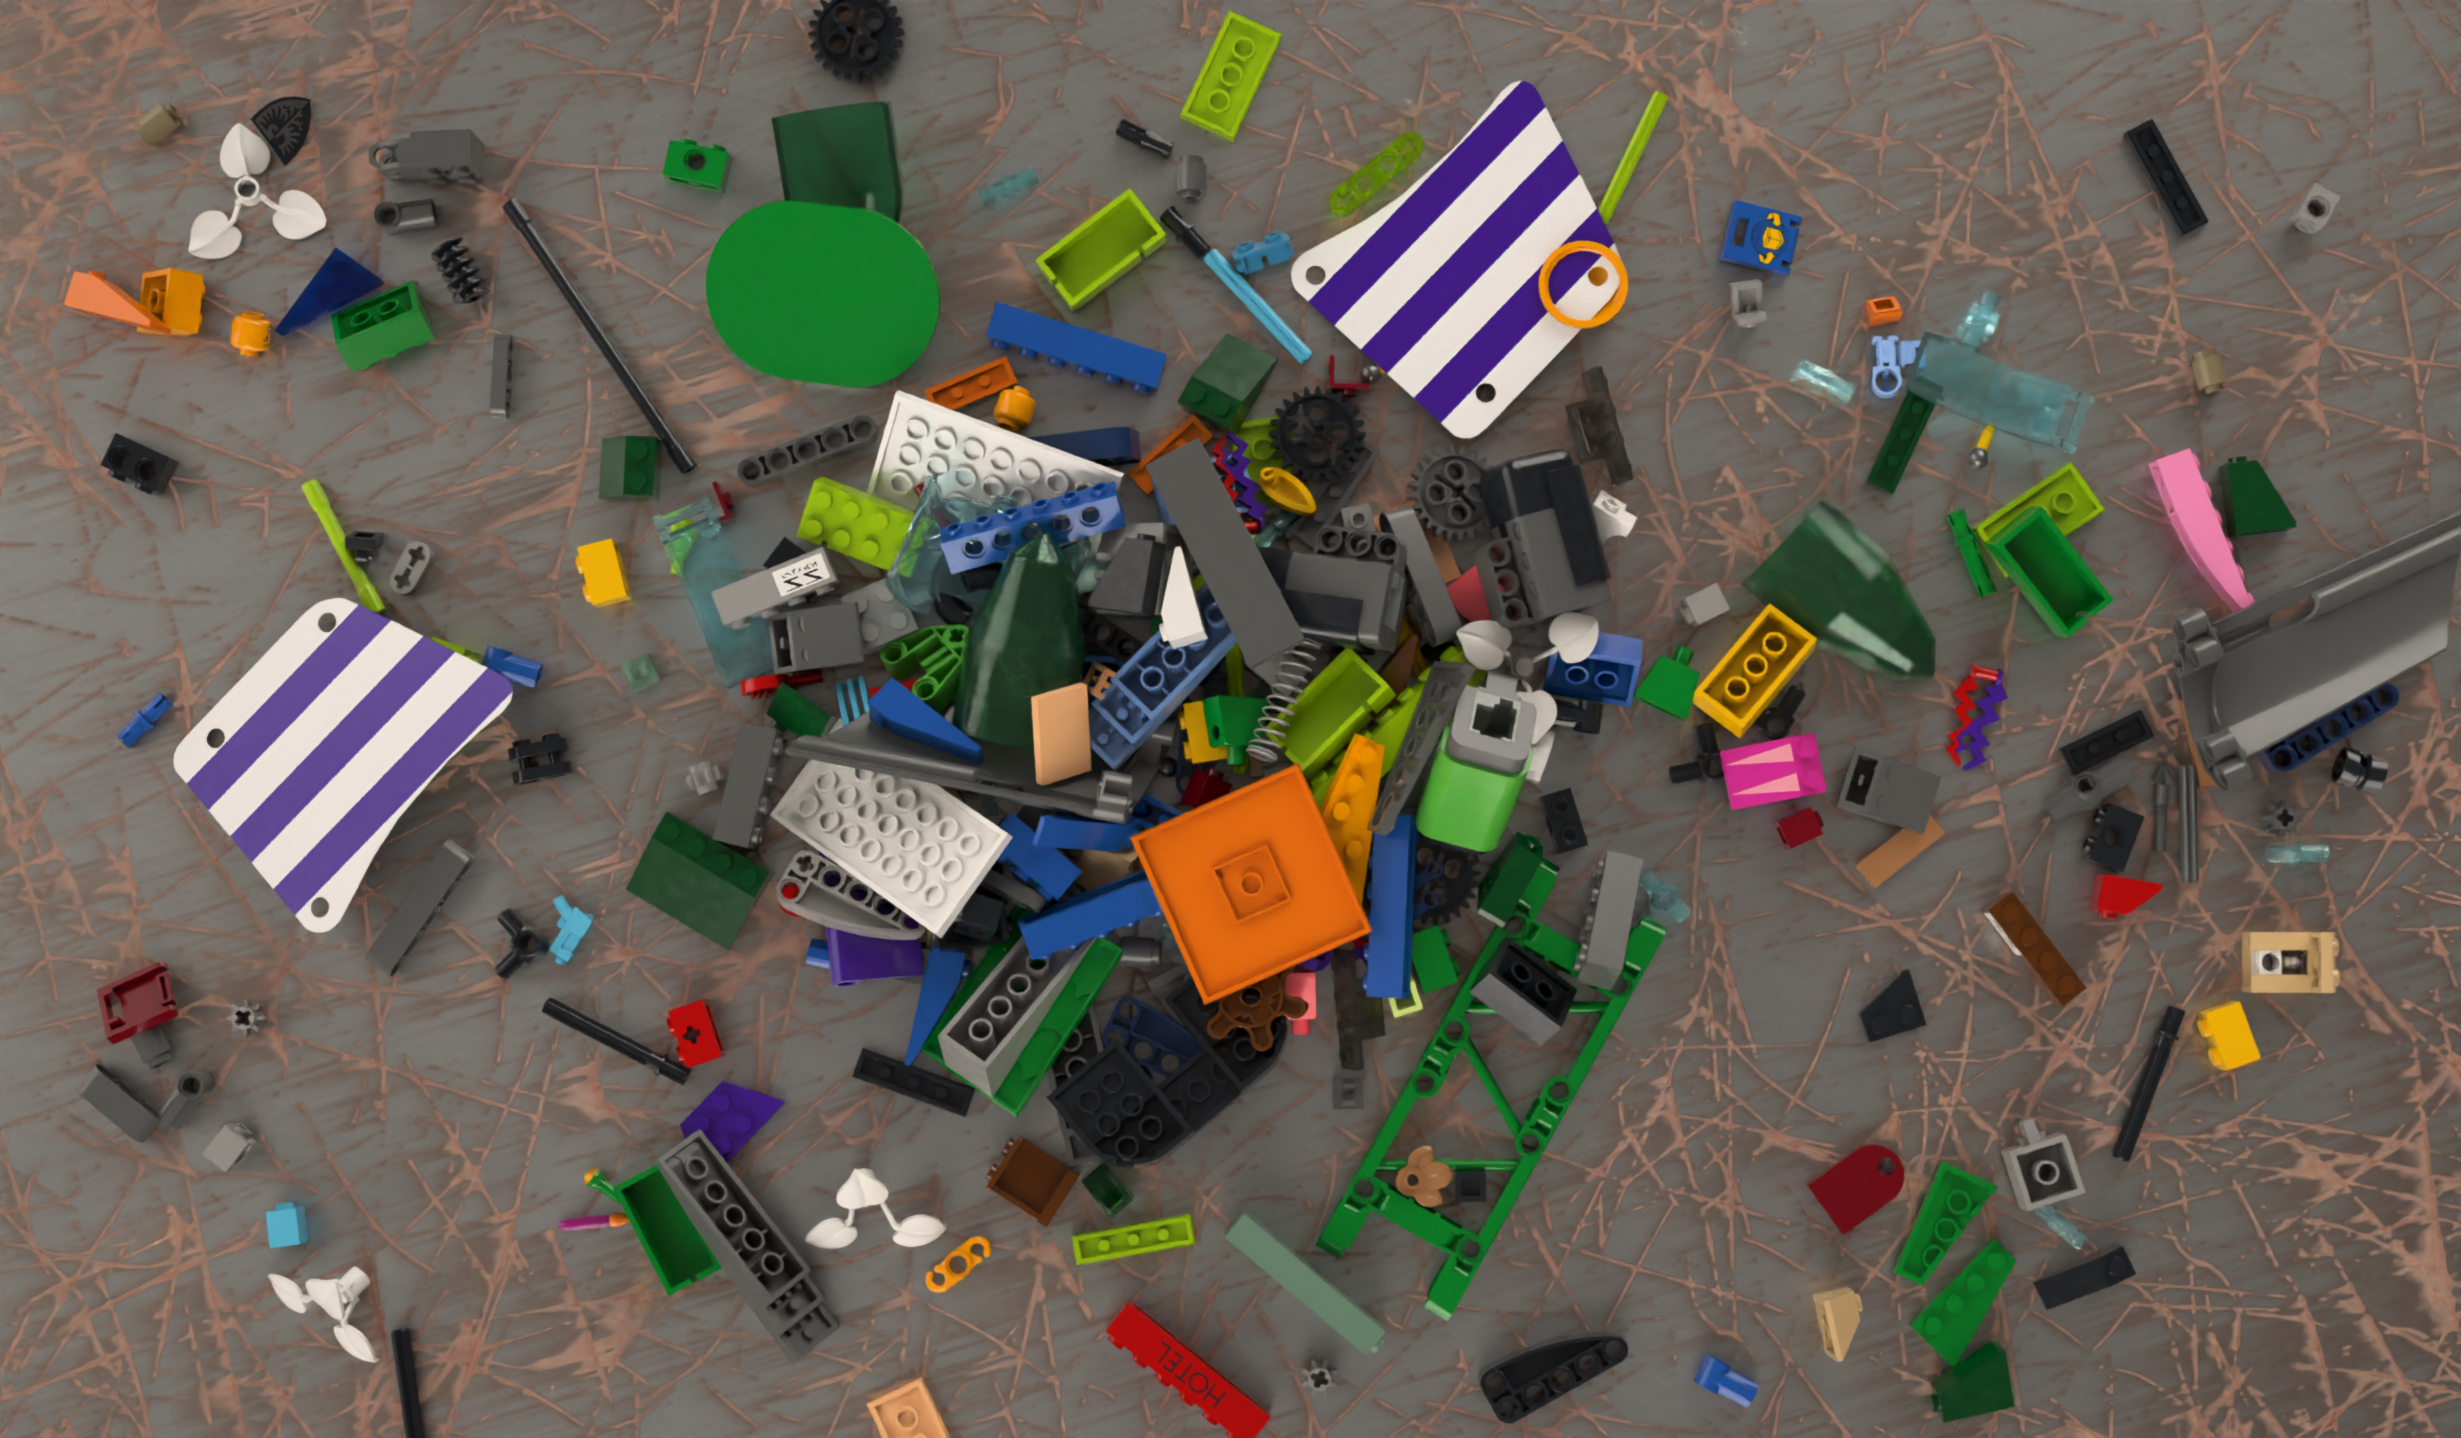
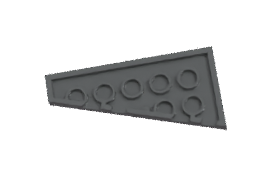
M1434 661L1367 830L1387 836L1394 829L1398 815L1433 748L1437 747L1442 731L1476 667L1465 662Z

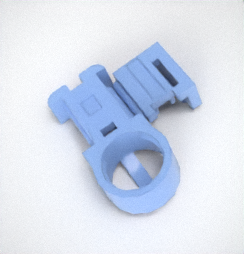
M1894 335L1888 336L1887 339H1882V336L1872 338L1871 345H1876V366L1872 367L1871 381L1872 391L1875 395L1887 399L1892 398L1899 392L1902 383L1900 366L1905 368L1906 364H1915V368L1923 370V340L1900 341L1899 345H1895L1898 344L1899 338ZM1889 373L1897 379V386L1890 392ZM1880 374H1882L1883 391L1876 385V378Z

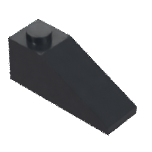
M2112 1243L2034 1281L2033 1284L2045 1309L2049 1310L2111 1287L2135 1275L2136 1272L2124 1247Z

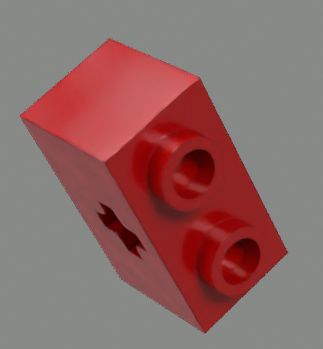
M707 999L668 1011L670 1017L666 1019L671 1035L676 1034L679 1046L676 1047V1053L681 1064L685 1063L687 1068H691L726 1056ZM692 1028L700 1030L701 1035L697 1036L696 1040L688 1038Z

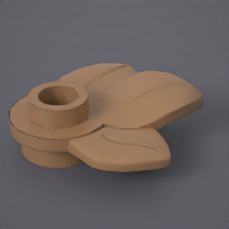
M1422 1146L1409 1154L1407 1166L1398 1171L1395 1182L1397 1189L1403 1195L1414 1196L1422 1206L1434 1207L1442 1204L1439 1189L1450 1183L1454 1171L1444 1163L1434 1162L1432 1146ZM1409 1175L1414 1176L1416 1180L1414 1186H1410L1407 1182Z

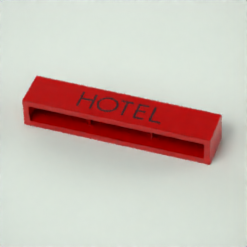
M1130 1299L1106 1328V1332L1109 1334L1107 1339L1120 1350L1125 1347L1132 1352L1131 1359L1144 1369L1147 1365L1156 1372L1154 1377L1167 1388L1172 1385L1180 1391L1178 1397L1190 1407L1196 1404L1204 1411L1202 1416L1214 1426L1219 1423L1228 1431L1225 1435L1228 1438H1255L1271 1418V1414Z

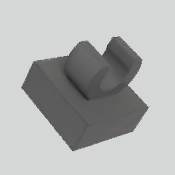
M1333 1078V1109H1364L1363 1078Z

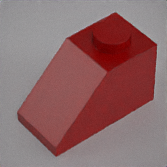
M2096 874L2090 910L2099 911L2098 917L2117 920L2118 915H2128L2162 891L2163 884L2107 874Z

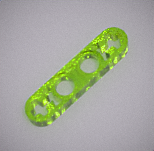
M1414 132L1402 134L1335 189L1329 199L1331 212L1338 217L1350 215L1416 161L1422 154L1424 146L1421 136ZM1407 140L1409 143L1415 141L1417 143L1415 146L1416 152L1413 153L1411 150H1408L1402 155V159L1405 162L1401 163L1399 156L1392 150L1396 149L1399 154L1405 147L1404 141ZM1384 158H1391L1396 163V168L1390 173H1385L1380 169L1379 162ZM1366 176L1373 181L1371 190L1364 192L1358 189L1356 182L1360 177ZM1351 186L1354 194L1360 199L1356 200L1355 196H1352L1347 202V209L1343 206L1337 208L1336 197L1339 196L1341 199L1347 197L1350 194V190L1347 188Z

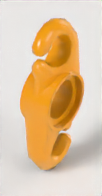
M982 1236L969 1238L951 1252L941 1264L934 1267L936 1273L944 1275L945 1282L942 1285H936L933 1282V1272L929 1271L925 1277L927 1287L935 1293L945 1292L968 1275L975 1265L982 1262V1256H976L972 1253L973 1245L981 1244L984 1247V1257H989L992 1250L990 1242ZM954 1256L965 1258L967 1268L964 1272L956 1273L950 1268V1260Z

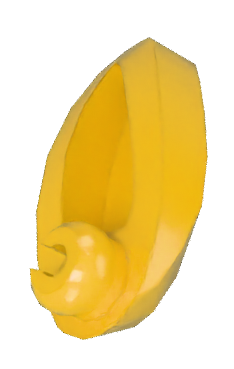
M1267 467L1262 469L1259 475V484L1270 501L1278 507L1297 515L1313 516L1316 514L1317 505L1314 497L1303 482L1280 468Z

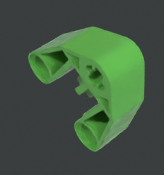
M965 625L929 626L886 644L880 651V658L890 677L895 680H903L923 668L926 675L914 683L912 693L940 714L970 678L976 659L977 645L974 640H970L971 633Z

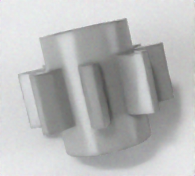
M710 760L689 767L691 775L685 777L689 790H697L699 796L719 790L720 785L718 781L725 779L721 767L718 765L712 766Z
M245 999L243 1007L239 1004H232V1008L235 1011L226 1018L232 1020L234 1025L231 1031L237 1032L242 1029L243 1037H249L251 1029L256 1032H262L263 1029L260 1024L263 1020L268 1019L261 1012L264 1005L257 1004L252 1006L251 999ZM250 1012L251 1015L248 1019L251 1023H244L246 1019L244 1013Z
M1311 1359L1312 1367L1310 1369L1302 1368V1372L1308 1375V1379L1303 1380L1301 1384L1302 1386L1310 1385L1312 1387L1311 1396H1314L1316 1391H1322L1323 1395L1327 1396L1329 1385L1337 1387V1383L1331 1380V1376L1337 1373V1369L1329 1370L1327 1368L1328 1359H1325L1322 1364H1316V1361ZM1320 1370L1324 1371V1377L1327 1379L1326 1382L1321 1380L1319 1384H1315L1312 1374H1318Z

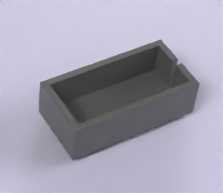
M741 722L712 840L751 849H757L758 844H763L766 834V827L762 826L765 815H770L773 805V798L769 796L772 786H777L780 776V769L776 767L779 756L784 757L787 748V740L784 739L785 733Z
M1608 850L1603 860L1598 859L1596 869L1592 871L1589 888H1592L1590 898L1588 897L1584 908V915H1587L1585 925L1581 926L1578 942L1582 944L1579 953H1576L1573 970L1577 971L1576 982L1611 990L1622 972L1643 864L1642 858Z

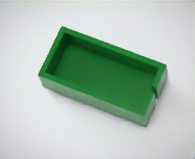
M2029 506L1984 543L2055 636L2069 638L2088 622L2085 616L2094 617L2114 600L2043 507Z
M657 1165L613 1188L668 1296L722 1268L684 1211Z

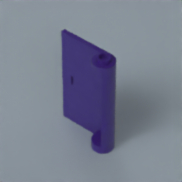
M818 851L819 856H821V857H823V858H825V859L831 861L832 863L838 865L837 863H835L834 861H832L830 858H828L827 856H825L823 853H821L820 851ZM831 875L824 880V883L829 887H835L841 880L837 876ZM857 889L851 893V897L856 901H862L867 897V893L864 890ZM883 903L877 910L882 915H889L894 911V907L891 904ZM912 917L904 922L905 926L909 929L919 927L918 922ZM826 926L832 987L856 986L866 980L924 975L920 938L915 940L871 938Z

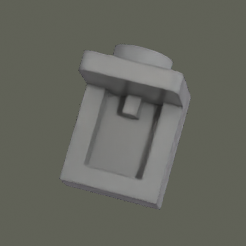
M1755 279L1730 283L1732 318L1742 327L1750 328L1758 326L1759 322L1767 321V315L1763 311L1761 281Z

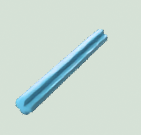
M1216 249L1209 251L1204 257L1205 263L1300 364L1306 363L1312 357V351Z

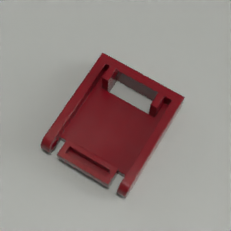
M157 962L97 989L106 1038L112 1044L119 1043L178 1015L171 978L168 973L169 969L165 962ZM121 1002L125 1022L118 1016L114 1017L112 1005Z

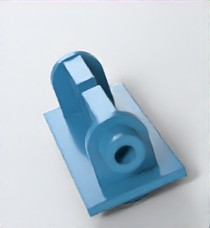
M1274 232L1266 235L1264 241L1253 244V241H1247L1237 245V250L1230 252L1234 260H1240L1235 263L1237 272L1239 274L1244 272V275L1263 269L1264 265L1261 258L1267 256L1269 266L1290 260L1289 257L1294 256V251L1291 244L1285 245V243L1291 241L1290 237L1286 233Z

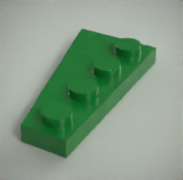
M1940 1161L1892 1272L1923 1285L1945 1257L1951 1245L1959 1239L1965 1227L1973 1217H1976L1983 1208L1982 1205L1990 1195H1993L1998 1186Z
M1992 1238L1909 1325L1951 1367H1954L1959 1362L2017 1260Z

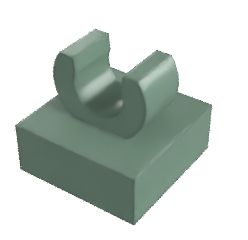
M649 653L621 664V668L633 693L661 681Z

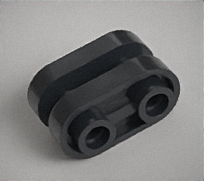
M559 733L542 736V741L531 743L530 739L512 742L513 747L507 749L509 762L519 761L520 770L512 773L514 785H524L573 774L571 761L562 762L560 753L568 751L569 748L567 738H560ZM543 756L549 757L550 764L532 768L531 759Z

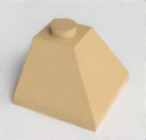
M1849 1287L1813 1295L1826 1354L1837 1362L1844 1360L1860 1322L1859 1312L1863 1311L1859 1294H1854V1290Z

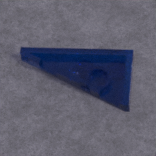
M335 247L274 331L285 337L377 289L384 284V281Z

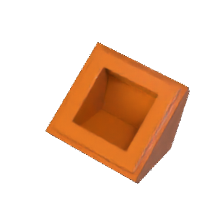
M1895 296L1866 301L1870 327L1899 323L1903 310Z

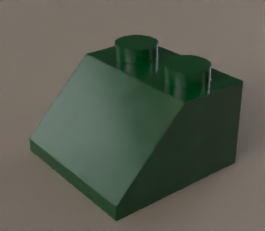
M626 435L602 439L599 498L659 501L662 442L657 437Z
M783 682L779 686L766 712L772 718L770 721L772 726L783 733L788 729L797 735L794 741L804 735L826 736L838 721L830 713Z

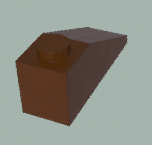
M1413 629L1376 672L1391 687L1396 696L1378 714L1372 711L1369 714L1370 716L1377 717L1383 710L1391 709L1398 702L1397 697L1407 688L1419 638V630Z

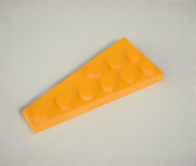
M1355 733L1319 810L1362 905L1372 832L1367 830L1377 804L1385 746Z

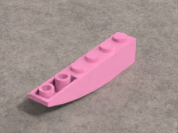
M2188 448L2148 464L2170 521L2200 573L2234 613L2255 604L2252 595L2249 592L2247 593L2244 587V573L2241 567L2235 564L2233 559V545L2230 539L2224 536L2222 531V517L2219 511L2213 508L2211 503V489L2206 481L2203 482L2200 475L2201 465L2197 455L2192 454L2191 449Z

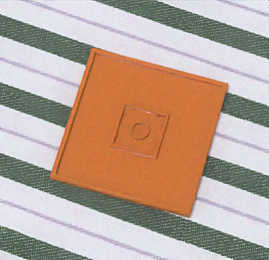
M1299 763L1130 837L1204 1005L1373 932Z

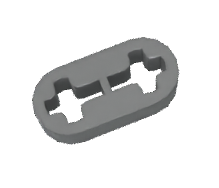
M419 541L408 544L389 579L390 586L396 593L406 596L417 591L434 559L431 547ZM424 548L422 553L426 556L423 561L418 560L414 567H412L416 559L412 555L413 551H420ZM412 570L408 576L411 585L400 589L399 577H406L409 571Z

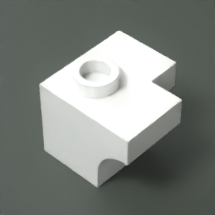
M1603 490L1600 491L1592 505L1602 545L1605 544L1608 538L1615 535L1627 537L1637 517L1625 511L1626 504Z

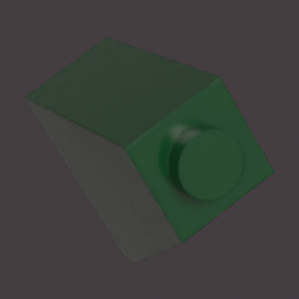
M2246 456L2233 457L2228 459L2227 464L2219 467L2228 538L2288 531L2297 527L2294 517L2258 460L2247 461Z
M1517 831L1500 857L1479 883L1481 885L1478 887L1477 913L1502 928L1543 860V846L1535 837L1531 835L1525 836Z
M1997 1339L1991 1340L1931 1382L1933 1394L1928 1395L1932 1412H1937L1943 1423L2015 1407L2005 1350Z

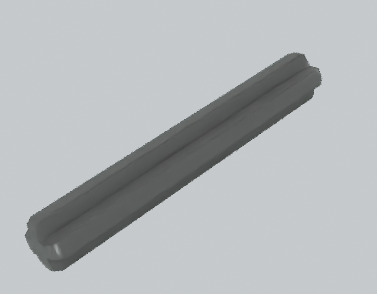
M2181 765L2178 767L2181 882L2197 883L2199 881L2196 766Z

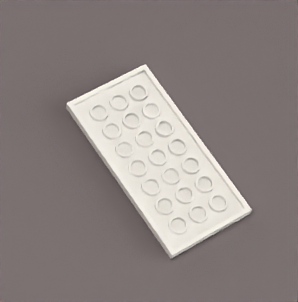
M898 390L894 396L867 493L930 516L913 490L917 484L923 482L950 524H962L973 521L981 515L991 516L1001 513L1010 507L1020 508L1033 504V502L1039 499L1056 498L1062 496L1065 492L1085 490L1101 482H1115L1118 492L1124 473ZM1087 507L1084 510L1091 512L1094 511L1096 508ZM1058 515L1055 518L1062 520L1065 519L1067 516ZM1029 523L1026 526L1033 528L1036 527L1038 524ZM1000 531L997 534L1003 536L1009 534V532ZM1102 533L1027 553L1026 555L1046 567L1071 576L1069 567L1081 563L1099 552Z
M841 718L838 719L828 734L844 727ZM815 760L807 762L770 814L779 823L940 938L943 937L1013 838L937 784Z

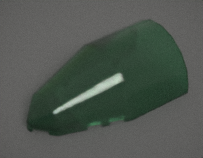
M892 101L832 106L771 118L785 200H801L869 209L891 217L900 224L905 197V185Z
M1822 496L1817 501L1818 503L1779 547L1741 583L1766 607L1770 603L1816 637L1817 643L1815 648L1830 653L1838 659L1858 666V668L1891 683L1928 680L1935 674L1936 638L1891 557L1825 496Z
M1041 531L1010 551L966 634L952 718V725L966 735L1004 745L1034 748L1031 697L1082 682L1086 649L1082 634L1072 562L1049 532Z

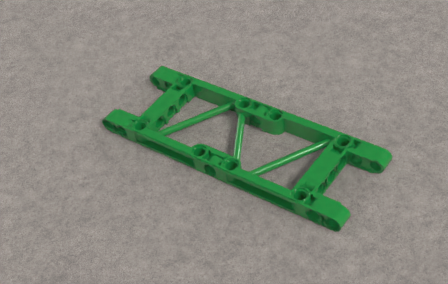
M1544 858L1510 917H1516L1520 920V931L1516 934H1511L1506 930L1505 925L1502 928L1495 924L1316 1242V1246L1340 1258L1345 1249L1351 1247L1372 1210L1446 1252L1448 1255L1428 1289L1429 1295L1423 1305L1425 1309L1446 1321L1449 1320L1667 932V928L1643 915L1636 927L1631 928L1629 932L1623 969L1619 975L1625 981L1624 991L1616 994L1612 989L1608 990L1585 984L1609 999L1608 1001L1572 1002L1568 1014L1600 1013L1567 1074L1565 1076L1552 1075L1547 1078L1520 1124L1469 1036L1470 1026L1463 1016L1464 1014H1498L1483 1002H1471L1474 995L1469 991L1478 972L1506 936L1529 953L1576 979L1577 971L1573 970L1576 953H1579L1581 946L1535 920L1555 885V877L1560 867ZM1456 1021L1461 1024L1462 1033L1458 1038L1452 1039L1448 1037L1446 1027L1449 1023ZM1462 1048L1514 1135V1147L1520 1154L1519 1159H1434V1162L1444 1163L1453 1171L1485 1169V1171H1511L1477 1234L1431 1207L1420 1205L1415 1198L1403 1195L1396 1187L1374 1175L1375 1172H1398L1401 1168L1407 1166L1408 1159H1382L1417 1097L1430 1098L1439 1091L1447 1077L1450 1065L1456 1055L1460 1054ZM1422 1074L1430 1075L1433 1080L1432 1087L1427 1091H1421L1416 1086L1417 1078ZM1556 1082H1563L1567 1087V1092L1562 1098H1555L1551 1093L1552 1086ZM1532 1134L1537 1138V1146L1531 1151H1526L1522 1147V1139L1526 1135ZM1362 1180H1369L1373 1183V1191L1368 1196H1362L1357 1193V1185ZM1470 1240L1477 1242L1478 1251L1475 1255L1466 1256L1463 1254L1462 1247L1465 1242Z

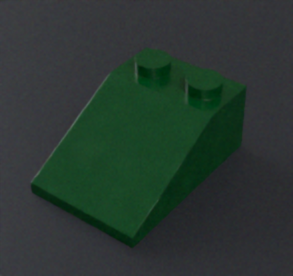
M1227 333L1191 376L1177 402L1185 412L1191 415L1194 414L1197 418L1226 433L1231 432L1237 435L1275 368L1278 358Z

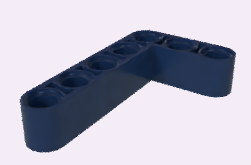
M2386 683L2256 755L2263 767L2271 773L2292 770L2394 708L2399 701V692L2394 685ZM2378 690L2385 694L2383 705L2379 704L2376 699ZM2353 705L2357 706L2360 710L2358 720L2351 716ZM2328 720L2335 726V732L2332 736L2325 729ZM2302 736L2307 737L2310 742V747L2307 751H2304L2300 746ZM2278 751L2285 758V762L2281 767L2274 760V756Z

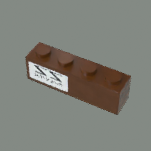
M2013 891L2002 893L1981 909L2054 1006H2065L2087 989Z

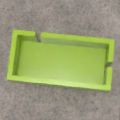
M1129 188L1035 261L1038 269L1052 287H1056L1059 296L1074 313L1139 264L1142 253L1147 258L1167 242V236L1131 188Z
M822 476L814 480L796 537L820 546L828 542L827 548L909 578L915 573L923 550L920 546L926 541L933 519L926 514Z
M1344 649L1303 690L1304 693L1299 694L1295 698V700L1299 701V704L1290 703L1285 708L1295 713L1294 716L1281 712L1275 717L1290 723V727L1280 725L1274 721H1271L1266 726L1269 729L1284 733L1286 738L1278 737L1268 731H1264V734L1271 742L1281 745L1282 749L1279 750L1293 764L1299 763L1303 774L1311 780L1352 740L1355 733L1358 734L1373 719L1369 714L1372 711L1378 714L1396 694L1352 649Z

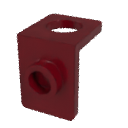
M1330 354L1329 387L1332 388V392H1342L1343 397L1347 398L1357 397V393H1369L1370 384L1334 383V354Z
M717 481L712 482L725 515L698 526L699 531L703 534L735 522L731 509L735 508L731 495L728 491L724 493Z

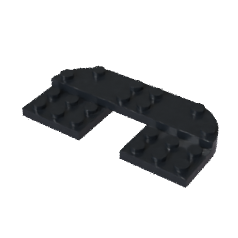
M1191 976L1168 995L1164 1001L1202 1045L1203 1048L1156 1086L1119 1040L1116 1039L1049 1094L1047 1099L1092 1153L1103 1161L1122 1168H1144L1155 1165L1176 1152L1276 1066L1287 1042L1288 1024L1286 1016H1279L1271 1023V1033L1274 1037L1272 1047L1266 1051H1258L1252 1046L1250 1034L1244 1028H1234L1225 1038L1214 1039L1207 1032V1024L1218 1014L1219 1003L1215 1000L1204 1005ZM1249 989L1243 995V1001L1248 1005L1255 1004L1260 1000V993L1255 989Z

